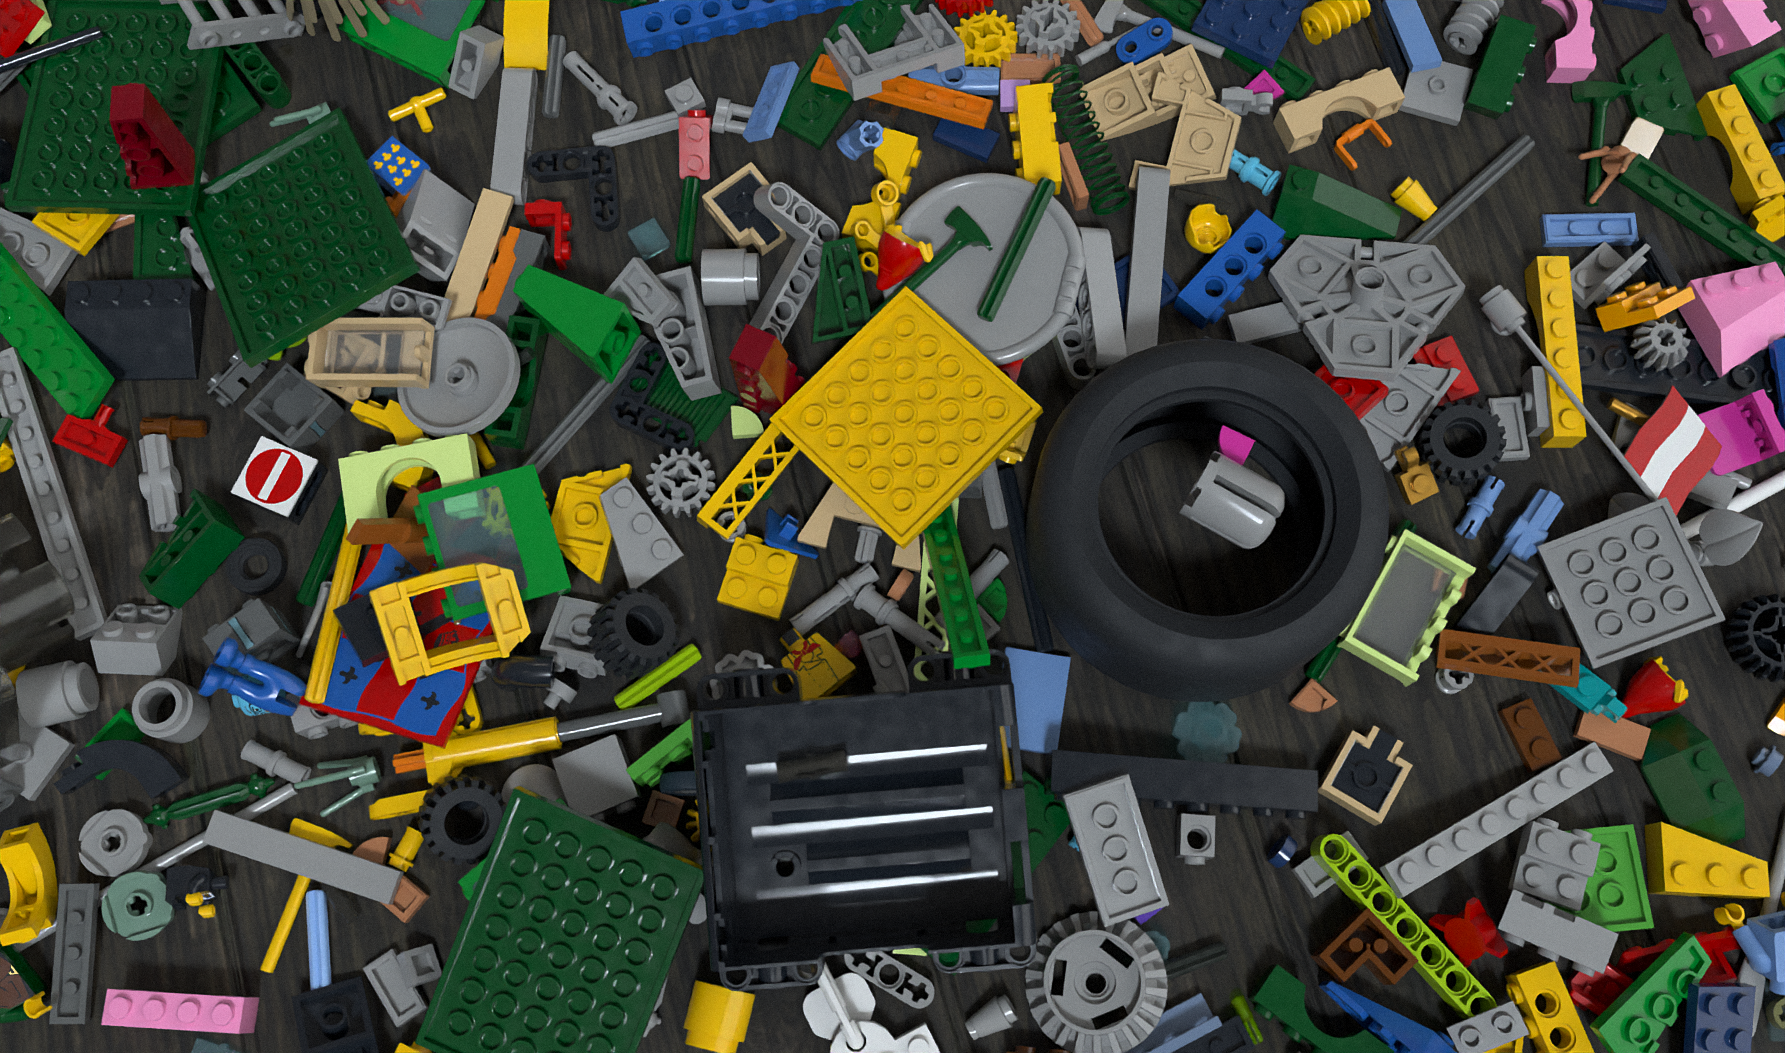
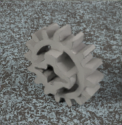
M1032 0L1031 9L1023 6L1022 15H1017L1015 31H1017V37H1019V46L1026 45L1027 54L1036 51L1038 59L1041 58L1042 54H1047L1048 59L1052 60L1053 53L1063 57L1065 49L1072 51L1074 42L1079 40L1080 20H1076L1077 11L1069 12L1070 4L1066 3L1060 6L1059 0H1054L1053 3L1043 0L1042 4Z
M684 448L682 455H678L675 449H671V457L667 458L665 455L660 454L659 457L662 463L660 465L655 463L650 465L655 474L646 475L647 481L653 484L646 489L649 495H655L652 498L655 506L662 504L661 510L664 514H667L672 509L675 518H679L681 511H685L688 517H692L693 508L696 507L697 510L701 511L703 508L701 503L710 500L711 496L708 494V491H716L715 483L710 482L716 476L714 471L709 470L711 465L708 459L701 462L702 457L698 451L691 457L688 448ZM691 466L701 473L702 478L692 474ZM685 478L687 482L682 483L681 487H677L676 483H681V480ZM661 488L671 491V500L664 496Z

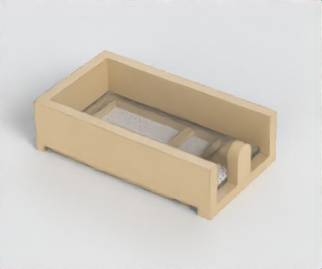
M337 318L308 335L309 355L304 365L306 380L320 388L419 387L421 389H429L435 327L423 318Z

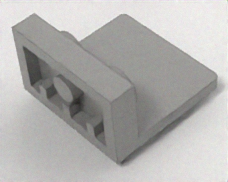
M1604 241L1570 271L1573 299L1584 310L1593 302L1600 305L1606 297L1610 296L1618 286L1625 283L1647 261L1643 255L1651 247L1646 243L1625 261Z

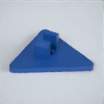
M769 508L766 511L765 543L772 547L817 559L819 553L811 545L797 541L799 534L797 533L798 527L795 525L799 520L789 514L782 519L773 509Z

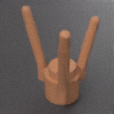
M1623 145L1615 146L1612 149L1608 146H1603L1599 150L1586 152L1578 156L1580 160L1601 156L1602 168L1608 173L1605 180L1590 198L1589 202L1591 204L1597 201L1619 173H1624L1632 160L1636 157L1635 152H1631L1629 148Z

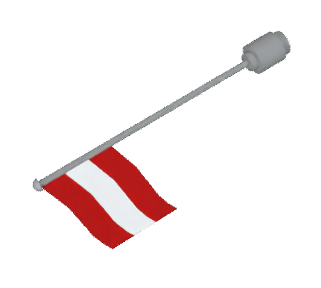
M1498 285L1486 293L1479 300L1483 305L1481 309L1500 333L1507 330L1509 334L1514 331L1519 334L1649 500L1654 502L1667 497L1675 516H1677L1689 492L1713 467L1720 454L1722 445L1673 385L1670 386L1661 406L1636 432L1623 455L1522 329L1521 326L1525 323L1523 317L1527 312L1509 289L1504 290L1501 285Z

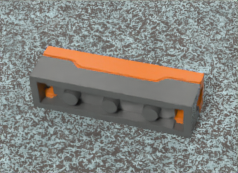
M512 226L509 227L506 236L503 235L500 239L497 260L489 267L488 283L485 290L479 293L477 299L478 308L474 318L489 321L506 334L509 315L525 317L527 310L512 290L515 287L516 279L520 274H523L528 264L543 270L551 249L544 235L523 229L520 230Z

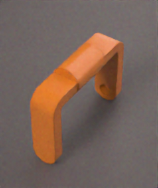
M1368 119L1361 124H1355L1343 132L1342 137L1334 145V151L1351 171L1355 170L1358 166L1343 145L1352 142L1364 134V131L1368 128L1384 147L1388 148L1392 145L1391 139L1373 119Z

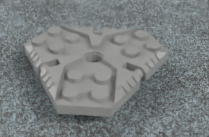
M1300 235L1270 269L1268 276L1277 293L1283 298L1285 305L1288 306L1289 311L1293 313L1295 320L1304 325V334L1309 338L1310 343L1314 345V349L1320 354V358L1332 376L1392 382L1425 343L1427 335L1433 333L1437 325L1441 323L1442 319L1445 318L1447 313L1461 298L1466 287L1436 245L1374 241L1372 247H1361V239Z

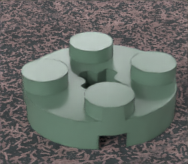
M137 870L117 878L110 885L111 887L102 901V916L107 927L114 933L118 932L120 935L127 937L126 939L132 941L145 940L160 933L175 917V909L165 901L166 879L159 872ZM135 896H140L142 900H146L148 906L145 907L144 914H140L139 910H132L131 904L136 902Z

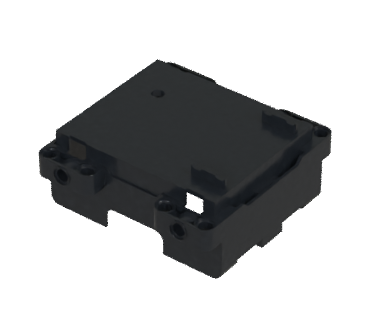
M989 649L990 655H998L1004 662L1002 671L996 675L988 674L984 666L954 669L950 651L917 656L908 666L909 689L803 699L800 675L796 670L789 667L733 670V672L706 675L699 681L697 685L698 709L690 712L710 967L711 971L720 972L721 982L727 989L731 991L775 990L811 985L820 979L825 967V957L840 954L925 948L928 949L929 954H933V961L938 970L949 974L1023 968L1034 961L1036 957L1037 931L1025 794L1022 779L1014 683L1011 679L1009 658L1005 653L998 649ZM920 661H927L934 668V675L927 681L917 679L914 674V667ZM781 673H786L793 679V688L789 693H782L776 688V678ZM712 679L720 681L723 685V694L719 699H713L707 693V684ZM1000 726H1010L1015 780H1005ZM1020 841L1024 888H1014L1010 842ZM784 856L792 858L795 866L794 872L788 876L780 874L776 867L778 859ZM997 919V930L982 933H971L966 930V921ZM790 936L788 945L784 948L758 950L757 945L760 942V938ZM1029 946L1028 952L1022 956H1016L1010 951L1011 947ZM959 952L957 959L952 962H946L939 956V953ZM817 964L818 969L814 973H805L799 965ZM746 970L747 977L736 979L730 974V971Z

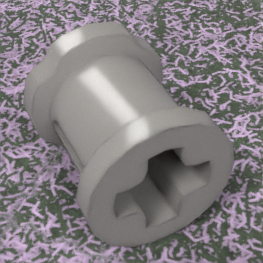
M1439 668L1435 673V685L1445 694H1455L1473 682L1474 673ZM1450 672H1452L1454 677H1458V682H1456L1455 678L1449 676Z

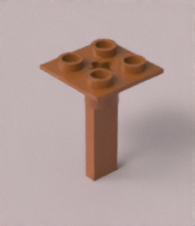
M411 485L393 518H359L355 521L346 537V540L352 545L390 544L421 574L428 573L435 561L434 554L427 556L422 537L428 536L425 523L418 525L413 506L419 504L417 495L423 493L415 485ZM431 503L428 506V510L441 550L456 522L435 503Z

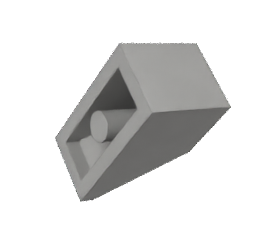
M480 25L460 31L448 87L471 99H476L499 65L505 37Z

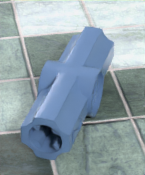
M961 65L937 73L933 66H928L908 74L909 78L971 95L998 96L1000 67H965ZM950 79H959L958 82H949Z
M1540 488L1533 495L1523 513L1516 517L1503 536L1504 542L1487 566L1491 574L1509 552H1512L1525 562L1537 552V546L1542 545L1548 536L1547 529L1564 505L1557 494Z

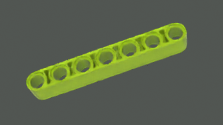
M1326 834L1320 835L1313 840L1310 850L1312 857L1318 865L1336 882L1359 909L1369 908L1419 960L1413 966L1414 969L1460 1018L1465 1020L1474 1016L1470 1006L1475 998L1479 1000L1481 1005L1478 1014L1497 1007L1494 998L1410 907L1401 898H1397L1392 888L1343 836ZM1329 840L1336 846V855L1332 859H1329L1324 852V846ZM1353 866L1360 873V880L1355 885L1348 878L1349 870ZM1376 893H1380L1384 899V905L1379 911L1374 908L1372 903ZM1402 918L1408 925V931L1403 937L1397 932V923ZM1426 945L1432 951V957L1427 963L1421 957V951ZM1452 971L1456 976V984L1452 989H1449L1446 985V976Z

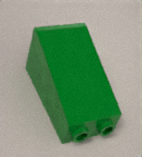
M528 264L523 274H520L516 279L515 287L512 291L532 318L541 319L546 330L602 379L612 384L642 332L625 303Z

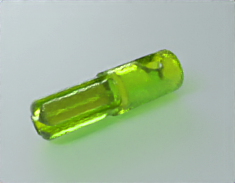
M1241 995L1232 999L1231 1003L1237 1015L1241 1018L1254 1045L1258 1043L1247 1021L1250 1022L1261 1043L1263 1037L1253 1019L1254 1017L1244 996Z

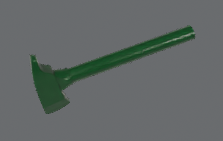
M1578 81L1572 83L1574 103H1593L1594 115L1590 151L1599 150L1604 146L1606 115L1610 102H1614L1621 95L1632 94L1634 87L1604 81ZM1601 156L1589 159L1585 203L1588 207H1596L1599 204V198L1594 204H1591L1589 200L1600 186Z
M957 206L944 221L947 227L956 232L951 241L933 256L931 262L923 265L871 313L872 317H875L905 286L914 292L964 247L968 245L972 247L984 246L988 251L993 250L982 229L961 207Z

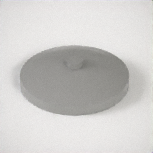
M459 318L446 322L443 331H434L429 389L397 387L399 403L404 414L423 432L438 438H445L446 435L466 433L471 435L484 429L504 412L516 392L520 378V359L517 349L511 339L499 327L489 321L479 318Z

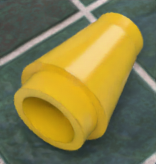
M1409 176L1390 194L1395 199L1394 203L1423 221H1426L1437 210V207L1417 179L1413 181Z

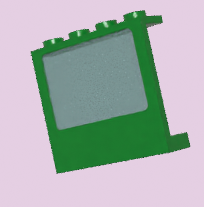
M360 0L366 8L367 14L360 16L354 7L353 9L364 26L367 36L364 38L358 36L347 15L344 16L343 23L339 25L338 29L350 41L450 89L448 85L451 74L447 69L455 56L459 33L471 28L486 0H405L404 4H399L396 0H375L390 19L387 25H383L365 2Z
M534 464L417 495L419 504L414 505L413 508L418 525L425 523L428 536L422 537L427 556L434 554L437 567L431 568L432 572L482 562L512 569L522 602L557 593V596L570 593L571 584ZM478 580L444 587L447 598L440 601L445 618L452 617L454 625L461 624L462 619L487 613Z

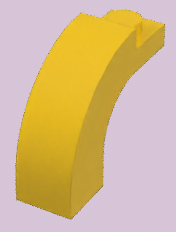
M355 400L350 410L359 421L394 434L396 443L399 446L413 444L412 442L417 439L429 438L427 433L423 432L407 418L400 404L393 400H389L386 407L372 400H368L367 404ZM427 467L409 468L398 474L391 484L398 489L408 492L411 485L419 487L431 481L434 470Z
M38 822L6 830L0 838V862L5 870L10 887V907L0 928V942L2 946L29 942L38 937L41 929L52 927L55 921L58 905L55 865L49 845Z

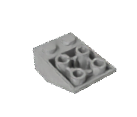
M426 169L422 171L396 220L420 268V271L417 273L429 281H447L457 263L475 204Z

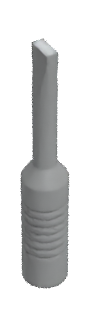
M1138 26L1110 41H1102L1076 55L1075 59L1078 65L1082 66L1110 50L1111 46L1117 44L1124 35L1138 28Z

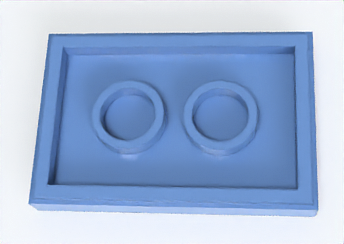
M1006 647L1005 654L1009 658L1011 679L1014 683L1020 750L1041 754L1057 750L1071 658ZM1005 726L1008 748L1012 749L1010 726Z

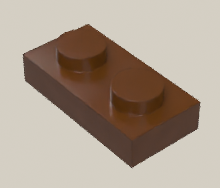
M1532 698L1497 712L1528 773L1562 759Z

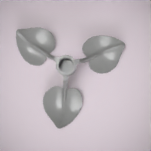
M1618 493L1609 502L1608 519L1652 502L1648 498L1636 493ZM1717 509L1708 513L1701 522L1699 534L1702 540H1688L1700 567L1713 565L1728 566L1739 561L1750 550L1759 536L1763 523L1733 510Z

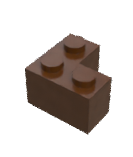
M1369 908L1358 909L1310 956L1335 983L1345 982L1364 964L1383 985H1395L1419 961Z

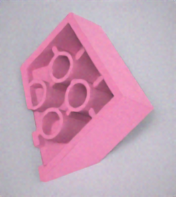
M1776 262L1690 280L1686 286H1691L1695 299L1678 307L1719 378L1727 374L1738 364L1741 365L1758 351L1766 349L1774 340L1785 336V276Z

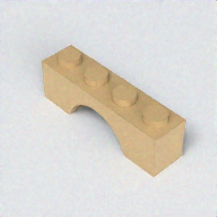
M1390 67L1380 71L1374 69L1354 81L1344 80L1330 90L1324 92L1323 90L1315 91L1301 101L1296 102L1292 100L1286 102L1279 108L1273 124L1288 153H1291L1317 142L1323 129L1322 119L1327 115L1337 111H1351L1363 116L1367 120L1373 119L1376 121L1397 113L1405 96Z

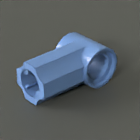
M857 120L836 143L846 157L856 161L864 152L877 148L884 141L882 137L884 129L877 121L871 123Z

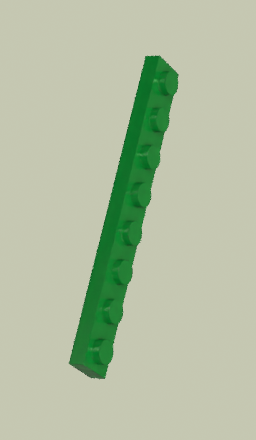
M949 505L922 532L954 669L990 665V652L952 509Z

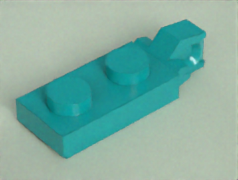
M1582 664L1579 667V684L1577 688L1549 684L1586 714L1591 712L1598 716L1602 713L1614 723L1628 709L1615 697L1617 693L1610 685Z

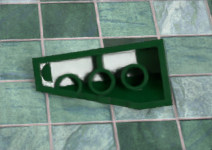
M1289 165L1280 185L1271 221L1286 232L1283 239L1293 242L1300 235L1386 240L1396 237L1402 209L1320 172Z

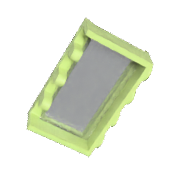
M1405 529L1398 536L1391 535L1388 539L1385 549L1386 556L1382 562L1375 585L1358 614L1339 634L1341 639L1337 647L1344 648L1400 680L1407 687L1416 682L1420 676L1416 673L1420 663L1425 661L1431 654L1432 648H1430V645L1435 635L1444 629L1447 620L1444 619L1450 607L1455 605L1462 595V592L1459 591L1465 579L1474 574L1476 568Z

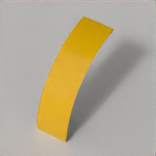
M505 0L503 37H505L503 43L504 68L546 70L549 0Z

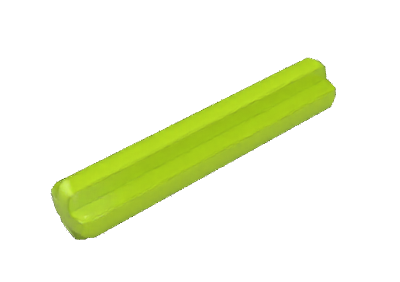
M694 644L687 645L670 657L669 660L614 697L615 703L620 710L632 708L702 658L700 652Z

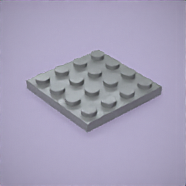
M1667 497L1537 546L1536 548L1592 670L1726 620Z

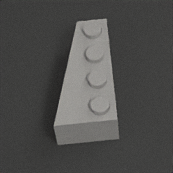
M691 266L655 275L677 301L660 324H652L681 387L692 401L722 393L698 277Z

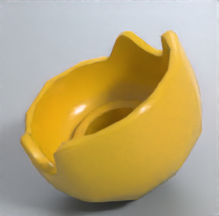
M1201 204L1190 211L1184 233L1187 242L1193 248L1205 254H1212L1218 252L1230 239L1232 229L1227 215H1219L1215 211L1213 204Z

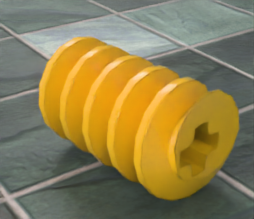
M1368 0L1317 1L1311 7H1307L1302 11L1301 26L1310 43L1319 45L1322 39L1328 40L1331 34L1337 35L1340 33L1341 28L1347 29L1351 26V23L1356 24L1361 18H1367L1371 11Z

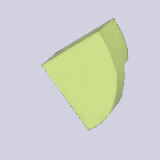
M731 406L733 439L760 437L764 433L761 421L752 411L740 406Z

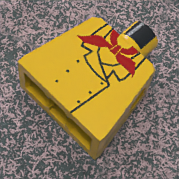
M793 628L780 638L782 644L790 652L781 660V664L783 667L796 670L800 675L803 699L827 697L857 673L854 664L818 633L813 634L805 641L799 632ZM788 675V677H789V679H790V681H791V683H792V685H793V679L791 678L790 675Z

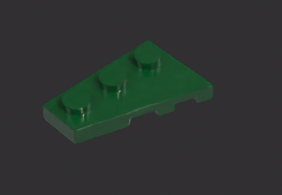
M135 215L133 280L193 279L197 283L186 246L180 240V227L176 216Z

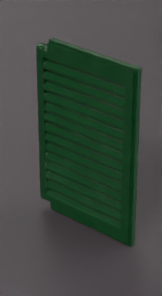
M658 353L654 356H647L649 367L646 372L651 376L654 374H651L649 368L653 361H660ZM669 362L647 405L689 424L696 437L694 447H697L700 441L704 443L708 441L730 412L731 406H734L739 398L721 387L722 393L692 401L681 387ZM643 378L635 379L631 384V390L637 393L644 391L648 386V381ZM655 417L652 418V419H654L655 421H657L658 423L661 424V420H659L658 418H655ZM684 431L681 435H678L685 441L688 440Z

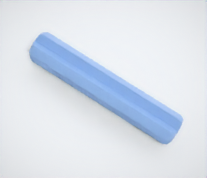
M312 890L306 893L311 990L332 984L327 895L325 890Z

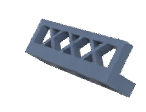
M1198 993L1164 1011L1152 1033L1142 1043L1125 1053H1171L1223 1025L1218 1016L1212 1015L1202 994Z

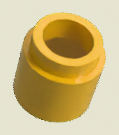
M695 980L683 1028L688 1029L685 1043L719 1053H736L738 1043L745 1040L755 994L744 991H731L724 986Z

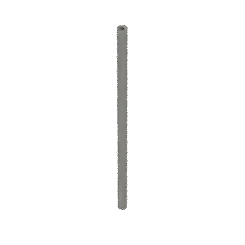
M290 782L234 815L252 820L296 795L298 790L294 788V783ZM206 831L137 870L161 872L208 845L202 842ZM110 885L99 891L98 907L102 905L103 898L107 895L108 889L111 887ZM57 915L53 926L41 929L37 938L26 943H14L13 945L20 952L56 931Z

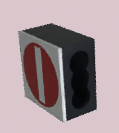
M261 436L257 445L252 449L244 469L237 476L231 493L247 504L299 526L329 470L317 459Z

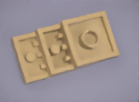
M1192 43L1165 57L1163 53H1160L1135 66L1132 61L1083 85L1080 90L1088 92L1087 97L1083 101H1091L1092 106L1088 111L1096 112V116L1092 121L1100 122V127L1096 132H1103L1105 134L1101 141L1126 135L1180 115L1182 107L1152 102L1151 98L1158 72L1165 73L1172 80L1188 86L1193 92L1206 99H1217ZM1080 93L1081 98L1085 96V93ZM1084 103L1086 108L1089 106V103Z

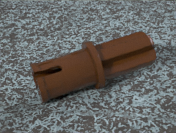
M171 415L169 418L143 417L140 422V432L142 436L165 434L170 440H177L179 437L201 438L207 435V423L204 420H182L175 415Z

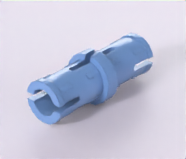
M1487 475L1484 478V482L1476 496L1470 498L1467 503L1468 510L1460 524L1456 527L1457 533L1462 536L1470 525L1465 538H1476L1486 517H1490L1494 511L1492 506L1501 490L1505 487L1502 480L1498 479L1497 483L1490 489L1496 477Z

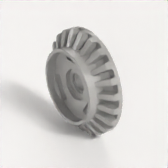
M1098 911L1077 913L1055 923L1039 939L1036 945V957L1026 969V997L1033 1017L1050 1039L1073 1053H1125L1142 1043L1152 1033L1160 1021L1165 1008L1168 991L1167 974L1163 959L1151 938L1129 920L1104 927ZM1106 939L1112 941L1134 958L1128 969L1100 948ZM1057 960L1067 961L1063 996L1052 995L1051 991L1054 965ZM1094 973L1101 974L1106 980V987L1099 994L1089 992L1086 987L1087 978ZM1119 1007H1125L1128 1017L1098 1030L1095 1029L1092 1021L1093 1018Z

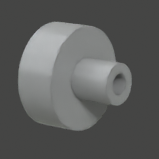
M554 678L553 688L546 689L550 693L543 703L555 709L561 699L570 704L577 692Z

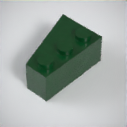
M854 236L824 242L821 246L810 345L855 336L872 319Z

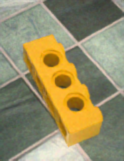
M1555 961L1540 962L1505 975L1508 982L1506 985L1508 996L1519 1007L1523 1022L1530 1033L1526 1036L1533 1040L1537 1049L1536 1053H1594ZM1539 994L1543 995L1546 1000V1009L1542 1013L1538 1011L1535 1005L1536 997ZM1554 1028L1561 1034V1042L1557 1047L1550 1040V1033Z

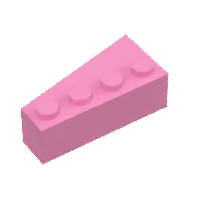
M1687 0L1693 12V18L1703 34L1705 45L1713 58L1752 47L1782 30L1776 20L1771 23L1763 12L1767 8L1763 0Z

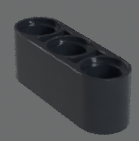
M1509 552L1457 618L1453 629L1461 632L1492 636L1534 582L1539 570L1512 552Z

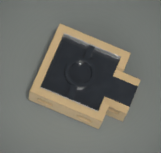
M750 162L704 194L702 199L704 207L738 249H744L752 243L763 256L786 240L787 237L786 231L759 212L755 207V191L762 186L769 185V183L754 164ZM771 192V200L775 204V196Z
M1372 726L1367 729L1364 736L1352 730L1345 735L1318 784V792L1375 826L1382 823L1413 765L1397 756L1403 742L1383 730Z

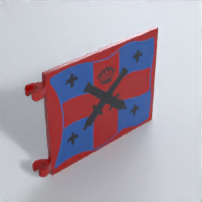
M503 539L500 542L496 559L443 545L440 550L445 568L482 562L512 569L516 581L521 571L520 566L511 564L519 551L515 542L510 539ZM372 544L352 586L348 603L369 594L371 590L421 575V573L390 544ZM436 560L433 562L431 568L437 567ZM478 580L451 585L455 602L460 607L484 600ZM444 587L409 597L414 616L425 633V639L422 640L425 651L452 643L494 635L488 613L462 619L461 624L454 625L452 617L446 619L440 601L447 598ZM341 630L325 701L321 704L310 703L302 696L298 704L445 749L483 660L450 668L429 676L422 675L408 680L406 684L400 686L390 665L389 656L363 668Z

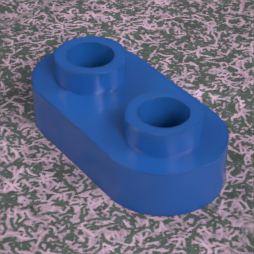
M1153 18L1124 35L1116 46L1119 61L1123 65L1133 61L1135 66L1167 48L1173 39L1171 24L1163 18ZM1156 28L1163 31L1158 37L1152 35V31ZM1130 44L1137 47L1132 53L1126 51V47Z

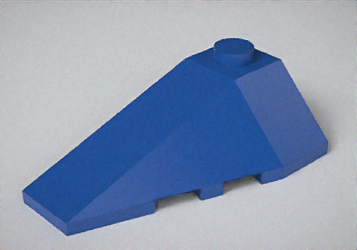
M1322 981L1319 985L1354 1021L1394 1050V1053H1456L1453 1050L1455 1047L1454 1042L1441 1031L1435 1033L1433 1030L1332 981Z

